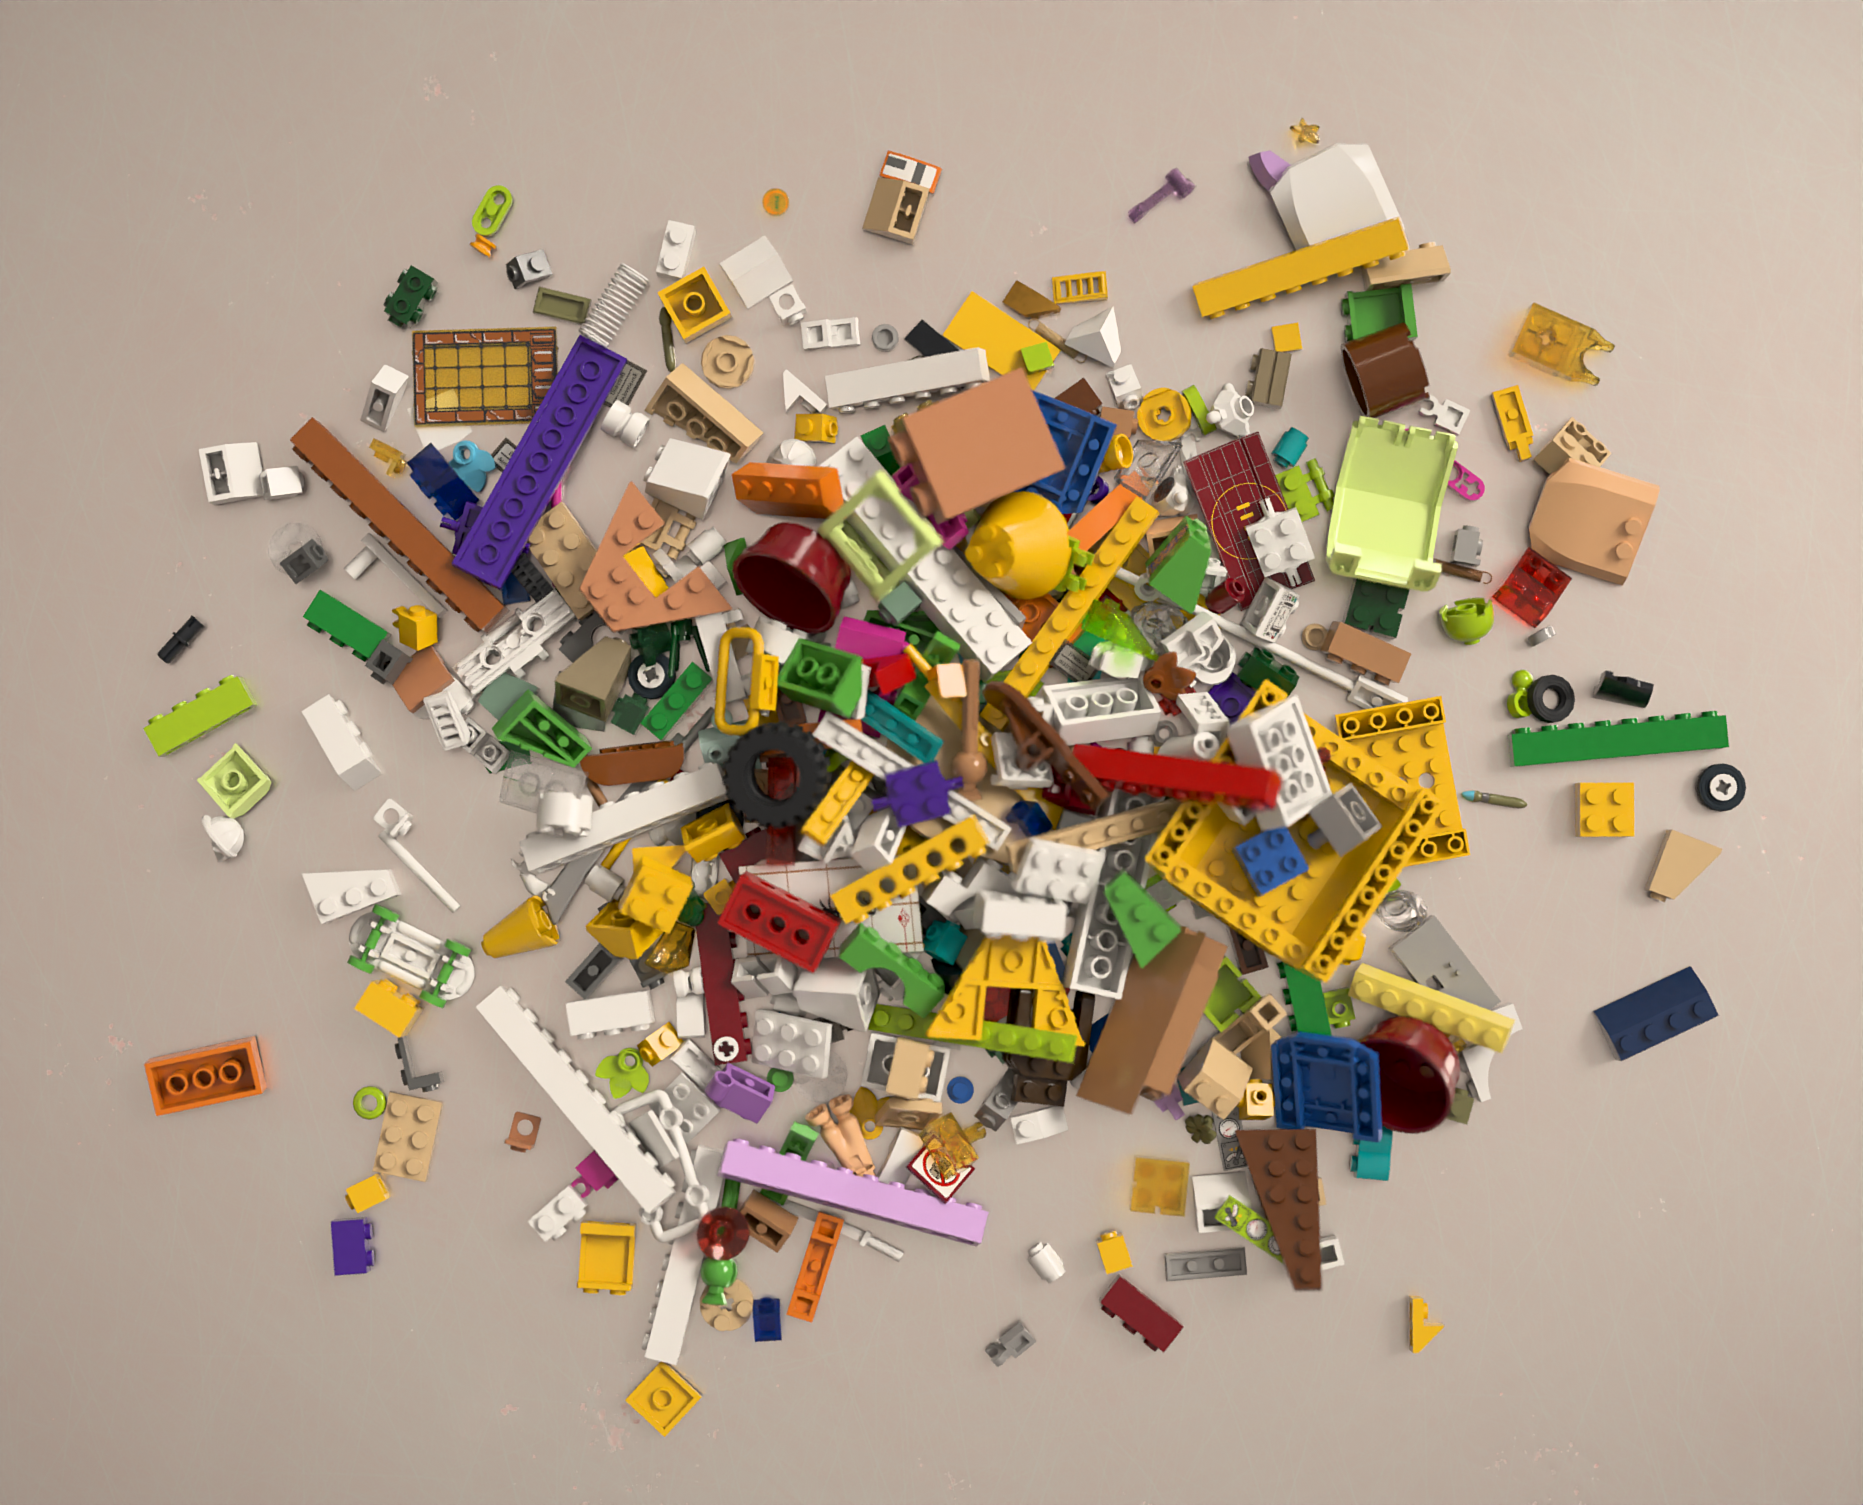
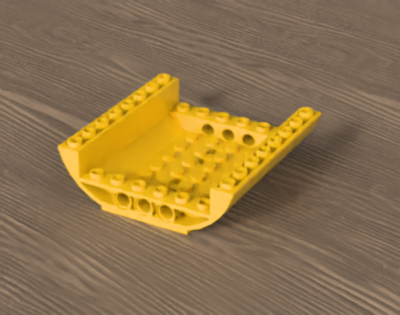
M1265 679L1238 721L1286 699L1288 694ZM1303 712L1332 795L1349 783H1352L1380 822L1382 828L1340 857L1329 841L1318 850L1309 844L1307 836L1320 828L1310 813L1306 821L1296 820L1286 828L1308 865L1309 870L1268 893L1257 897L1231 851L1236 846L1266 831L1261 829L1256 815L1246 825L1230 820L1215 802L1213 805H1205L1197 800L1189 799L1181 804L1146 856L1145 861L1161 878L1184 897L1260 949L1292 968L1316 980L1327 983L1446 802L1425 787L1419 790L1415 789ZM1228 736L1211 761L1237 764Z

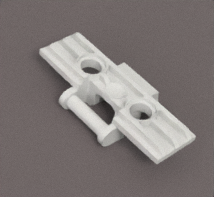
M555 588L538 603L535 602L524 612L519 607L515 609L516 613L488 635L483 634L481 636L484 643L452 667L474 696L511 668L520 679L526 675L521 667L537 655L543 661L549 657L541 644L576 617ZM535 619H541V628L538 631L532 632L534 626L531 623ZM522 622V626H520L517 630L509 634L499 644L493 645L497 640H499L506 633H508L515 626ZM493 653L495 656H499L497 663L493 665L486 663V657Z

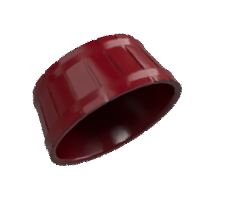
M781 522L769 527L758 540L743 550L741 555L734 561L732 568L738 588L757 610L772 620L786 624L787 628L797 629L808 634H819L832 628L839 615L840 606L849 587L851 576L849 565L827 538L824 539L817 531L809 527L790 522Z
M1405 1016L1389 1018L1378 1023L1371 1032L1357 1041L1378 1054L1382 1127L1384 1126L1387 1129L1400 1133H1424L1441 1125L1448 1116L1453 1104L1455 1087L1460 1076V1061L1455 1047L1449 1042L1450 1040L1446 1035L1438 1031L1433 1025L1423 1022V1020Z

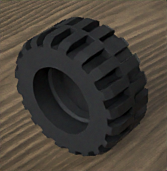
M782 721L766 723L741 735L736 740L737 743L730 747L727 753L729 758L723 764V770H726V775L722 777L723 785H728L729 791L725 794L728 800L733 798L736 803L733 807L737 813H745L744 819L748 822L757 821L759 827L767 828L773 826L774 829L783 828L788 825L792 826L812 815L822 802V799L827 795L829 791L827 783L831 781L832 774L827 771V767L831 765L829 757L824 758L822 751L825 748L822 743L817 744L813 740L815 736L810 731L807 733L803 732L802 726L797 724L791 726L788 725V722ZM779 750L786 753L792 758L798 768L799 786L795 794L788 799L777 800L769 797L760 789L756 781V761L766 751Z

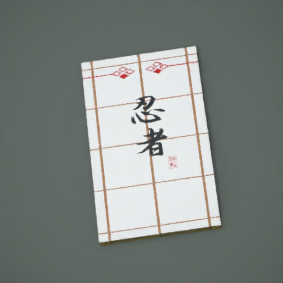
M903 854L894 855L893 860ZM854 858L833 859L826 864L824 860L746 865L739 866L738 870L740 876L745 871H748L842 919L824 958L839 957L840 944L858 925H855L853 921L845 924L830 895L873 872L867 873ZM908 864L905 868V873L909 878L915 879L917 877L916 867ZM883 878L882 880L883 889L892 892L895 887L893 880L890 878ZM918 884L914 886L915 892L903 899L900 894L890 899L893 903L892 905L878 912L877 908L867 912L869 918L861 922L866 927L874 928L880 937L888 943L896 944L902 953L924 951L925 947L923 943ZM860 891L858 895L859 901L864 905H869L871 902L870 894L866 891ZM751 904L753 913L760 915V908L755 904ZM775 917L776 924L780 927H785L784 920L781 917ZM799 929L800 936L804 939H809L808 932L804 929ZM746 939L747 958L757 956L761 960L763 955L775 954Z

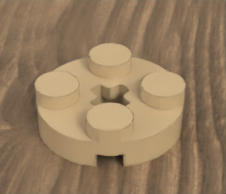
M736 1279L732 1286L724 1288L723 1294L726 1299L732 1298L734 1300L731 1304L732 1310L730 1311L726 1308L721 1309L720 1306L701 1303L709 1291V1286L706 1285L700 1297V1311L704 1320L710 1326L719 1331H732L740 1328L748 1321L753 1311L754 1298L745 1282Z

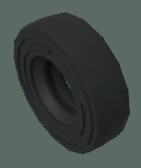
M1557 675L1541 676L1528 689V708L1532 715L1540 721L1547 723L1562 721L1570 715L1574 708V690L1563 677ZM1549 688L1555 690L1559 695V704L1554 709H1549L1543 702V694Z

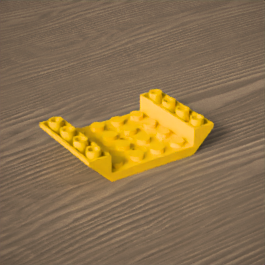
M1441 696L1335 715L1337 736L1397 777L1404 779L1406 783L1417 790L1422 788L1419 784L1420 775L1423 773L1430 774L1433 778V784L1428 790L1446 802L1404 867L1470 855L1466 829L1462 828L1443 724L1446 722Z

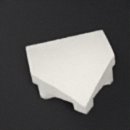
M847 814L823 847L803 834L797 849L820 861L824 860L825 864L836 858L847 855L851 856L855 840Z

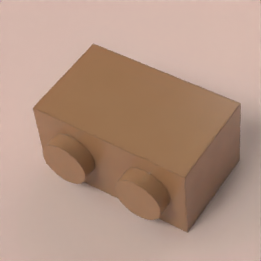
M754 1189L739 1210L748 1225V1229L741 1230L776 1253L779 1252L787 1241L799 1219Z

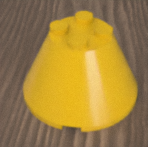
M1027 491L1012 492L994 500L986 508L970 538L969 546L966 550V558L983 578L1005 595L1017 599L1041 597L1056 588L1068 570L1072 547H1069L1067 535L1069 529L1061 512L1048 499Z

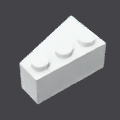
M328 694L301 711L338 776L354 791L382 774L371 757L373 755L371 750L359 738L360 731L352 720L349 722L345 716L348 711L340 699L335 701Z

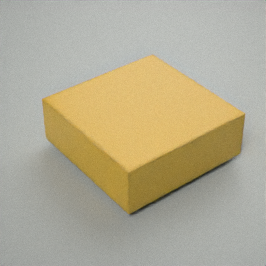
M1298 322L1271 327L1275 351L1286 353L1302 350Z

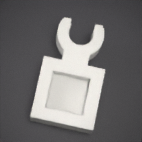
M1430 395L1427 401L1432 403V409L1420 408L1419 413L1426 417L1436 416L1434 425L1459 435L1470 410L1448 399L1444 401L1443 405H1440L1438 400Z

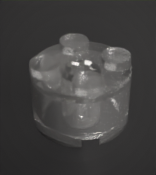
M1148 601L1135 606L1131 610L1127 625L1128 638L1136 643L1135 647L1145 651V654L1157 658L1166 653L1161 641L1189 621L1174 606L1159 601Z

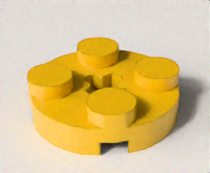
M1165 387L1157 388L1147 393L1142 399L1144 401L1137 411L1138 424L1141 430L1153 440L1171 442L1180 438L1189 430L1192 417L1191 407L1188 400L1179 392ZM1163 408L1166 411H1171V415L1168 417L1169 420L1166 422L1163 419H1158Z

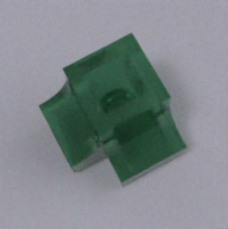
M666 623L632 628V634L628 635L632 649L638 650L645 667L656 665V658L661 653L670 651L671 637Z

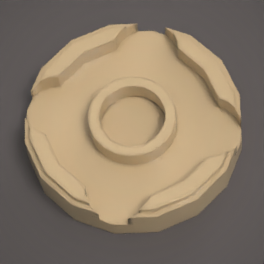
M724 335L715 338L706 345L702 352L701 366L705 377L710 383L718 388L733 389L740 387L750 378L754 369V357L752 350L745 341L736 336Z

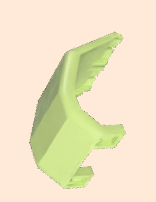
M1360 416L1358 421L1356 420L1352 423L1336 484L1327 538L1326 562L1330 570L1338 575L1418 591H1430L1436 586L1441 574L1442 564L1433 563V555L1441 506L1458 449L1455 434L1436 431L1435 436H1432V430L1410 426L1407 431L1405 430V424L1384 420L1382 425H1378L1379 419Z

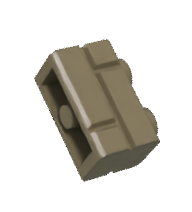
M1264 348L1259 349L1258 355L1253 354L1250 370L1255 371L1253 381L1248 380L1245 396L1250 397L1253 405L1274 409L1282 408L1292 354Z

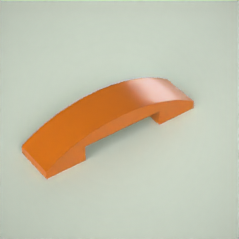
M818 1212L786 1315L812 1323L844 1219Z

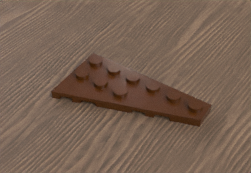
M1316 1129L1235 1130L1236 1139L1239 1142L1245 1163L1250 1171L1253 1184L1272 1229L1273 1237L1278 1245L1294 1291H1322Z

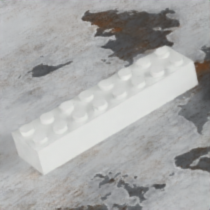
M1114 789L1113 792H1108L1110 795L1101 804L1098 819L1164 801L1165 796L1163 798H1154L1147 793L1131 795L1123 790ZM1157 832L1095 850L1102 852L1106 858L1087 905L1079 903L1062 980L1063 987L1121 999L1132 948L1104 893V886L1124 868L1145 889L1150 868L1145 858L1155 844Z

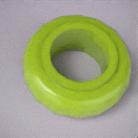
M363 1087L357 1091L353 1098L354 1111L363 1119L371 1120L379 1117L386 1107L385 1095L376 1087ZM366 1095H372L377 1100V1106L373 1111H368L362 1106V1099Z

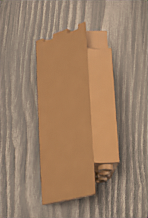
M1181 926V932L1143 968H1141L1135 954H1133L1128 966L1121 999H1114L1086 1066L1087 1070L1076 1096L1128 1115L1132 1114L1139 1095L1151 1101L1169 1096L1219 976L1218 970L1228 946L1206 937L1205 932L1198 931L1196 933L1187 927Z

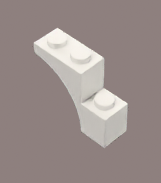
M977 858L964 879L953 871H948V873L944 871L938 872L937 874L940 878L929 883L921 896L927 903L949 916L959 904L976 895V890L1026 893L1015 891L1011 886L1016 873L1011 871L1008 875L1001 870L1003 866L992 859L984 860Z
M1507 1003L1490 1010L1515 1019L1510 1035L1523 1029L1513 1003ZM1478 1044L1458 1050L1461 1056L1459 1057L1460 1069L1462 1073L1467 1072L1470 1080L1466 1084L1471 1097H1476L1479 1102L1491 1099L1488 1087V1071L1496 1051Z

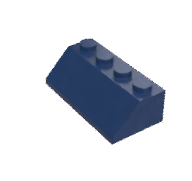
M1691 966L1593 1011L1613 1056L1618 1061L1630 1058L1719 1016L1708 991Z

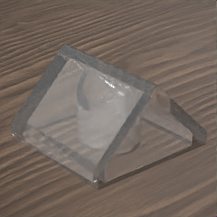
M1137 440L1133 447V462L1131 466L1118 470L1114 477L1115 482L1148 502L1183 445L1181 442Z

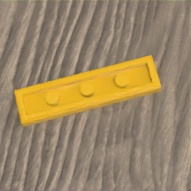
M851 760L800 832L823 847L875 774Z

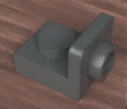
M311 539L282 560L280 565L293 582L297 584L325 564L328 558L325 555L324 549L314 539Z
M653 946L647 949L638 959H629L641 982L642 988L649 986L650 990L665 983L663 977L667 976L668 973Z

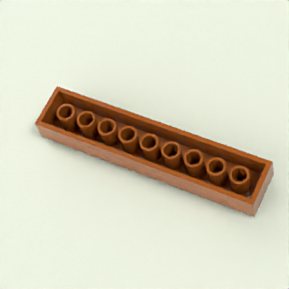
M312 417L290 439L295 445L292 450L305 462L311 461L314 464L311 469L326 482L330 480L333 483L330 488L340 498H343L345 501L349 498L352 501L349 507L364 520L368 517L371 520L368 524L369 527L382 538L387 536L390 539L387 544L401 557L406 555L409 558L406 563L420 576L425 574L428 577L425 582L436 593L440 595L444 593L447 596L444 601L455 612L457 611L459 614L463 612L466 615L463 620L474 631L479 632L482 630L488 633L510 611L479 579L453 567L452 562L455 556L319 421Z

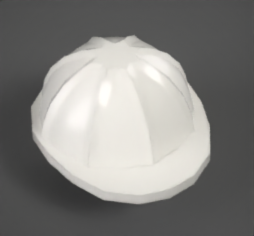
M798 439L784 440L775 447L766 463L816 466L817 460L815 453L806 442Z
M1225 637L1218 649L1213 651L1208 665H1202L1195 678L1203 684L1218 685L1226 681L1233 671L1236 652L1234 646Z
M204 815L201 818L202 824L212 839V848L217 862L220 863L230 857L237 856L244 841V831L241 825L236 820L227 816L211 818L208 815Z

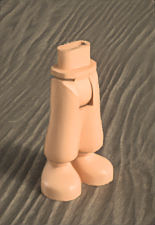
M841 1095L829 1101V1107L832 1113L836 1115L838 1124L831 1118L826 1104L815 1107L806 1115L805 1119L808 1125L821 1127L820 1135L834 1153L843 1168L852 1170L853 1175L863 1177V1174L876 1176L873 1171L875 1165L863 1139L859 1122L849 1112L854 1102L851 1095Z

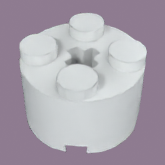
M760 616L754 627L762 636L764 643L763 654L779 656V664L781 666H784L798 639L807 640L808 633L797 629L792 630L787 628V625L775 620L771 621ZM750 639L746 652L752 655L753 642Z
M544 792V795L540 793L538 795L536 822L538 832H546V835L563 836V832L572 833V836L588 837L591 830L593 797L581 794V799H576L577 797L573 796V793Z

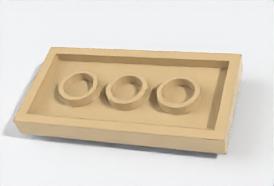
M560 502L540 518L527 543H530L529 549L578 620L582 621L595 611L579 591V588L597 549L565 503Z

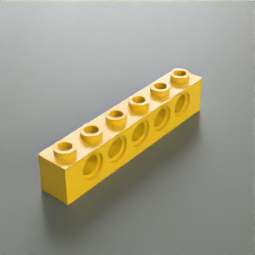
M974 814L892 860L891 864L874 870L830 895L845 924L853 921L856 925L869 918L867 912L877 908L878 912L892 905L893 903L890 899L900 894L903 899L915 892L914 886L923 881L926 886L940 878L937 873L947 868L951 872L963 865L961 859L968 855H971L972 859L985 853L987 850L984 846L988 845L990 841ZM954 838H960L964 841L965 849L963 852H957L953 849L952 841ZM931 851H936L941 855L942 861L940 865L936 866L930 863L928 856ZM908 864L914 865L918 870V876L915 879L909 878L905 873V868ZM883 878L893 880L895 887L892 892L883 889ZM860 891H866L870 894L871 902L869 905H864L859 901L858 895Z

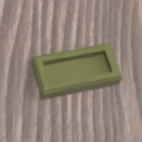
M539 286L533 314L582 325V323L586 324L585 318L588 317L592 300Z

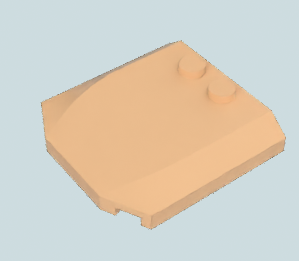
M1568 458L1564 465L1547 477L1531 519L1529 533L1533 558L1623 586L1628 578L1655 508L1660 487L1646 481Z

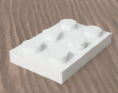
M1030 837L1011 886L1015 891L1087 905L1106 856L1100 851Z
M758 1009L755 1011L751 1063L823 1079L828 1076L832 1024Z

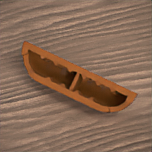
M659 741L599 749L600 754H587L580 761L583 772L590 780L605 786L663 780L672 777L681 768L684 761L683 743L674 745V741Z

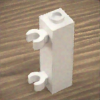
M741 609L723 614L720 612L695 617L715 688L720 639L724 632L727 631L726 624L744 620ZM731 643L726 703L747 697L741 682L751 677V673L740 675Z

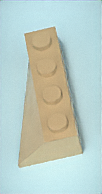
M683 363L664 379L644 410L651 415L654 413L664 418L663 422L670 426L677 425L686 430V435L692 439L699 438L705 441L708 448L731 454L730 460L734 463L739 462L752 450L764 433Z

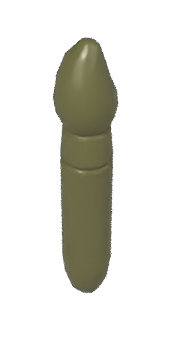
M662 307L659 314V323L662 326L664 357L668 371L672 372L676 367V359L670 326L671 317L666 308Z

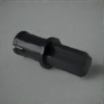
M191 615L188 621L176 633H172L174 636L162 647L157 655L165 663H171L185 646H190L188 643L205 626Z

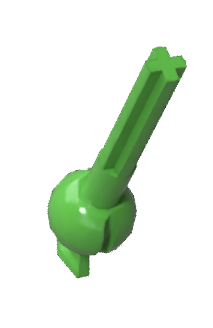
M725 1178L721 1207H729L726 1217L732 1218L736 1215L741 1182ZM719 1220L715 1243L721 1244L727 1242L732 1236V1226L726 1220ZM727 1247L721 1248V1259H714L708 1256L703 1261L701 1278L709 1286V1291L701 1303L727 1306L723 1294L724 1288L732 1286L738 1274L736 1262L730 1258V1252Z

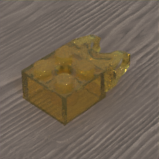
M1533 302L1527 309L1507 356L1569 382H1584L1597 386L1600 378L1596 377L1586 368L1583 360L1584 354L1587 350L1592 349L1611 353L1615 345L1605 340L1595 329ZM1540 335H1547L1550 342L1546 345L1542 344L1543 339Z

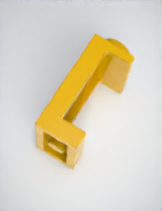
M588 1220L581 1222L577 1288H583V1293H599V1289L610 1290L612 1295H626V1291L632 1290L637 1223Z

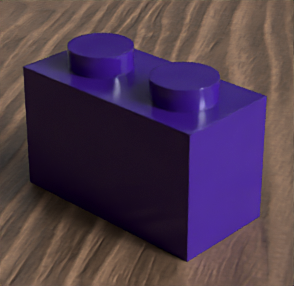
M367 1217L334 1219L331 1221L334 1276L364 1274L371 1271L370 1266H374L375 1260L374 1251L369 1250V1239H372L373 1231L372 1224L367 1223Z

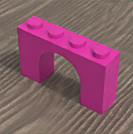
M843 616L835 649L868 659L905 654L903 650L909 643L904 642L906 636L904 631ZM879 687L873 693L893 706L897 690L882 695ZM820 709L817 722L822 721L827 711ZM831 713L841 720L854 719L852 717L847 718L835 713ZM861 720L863 734L880 738V732Z

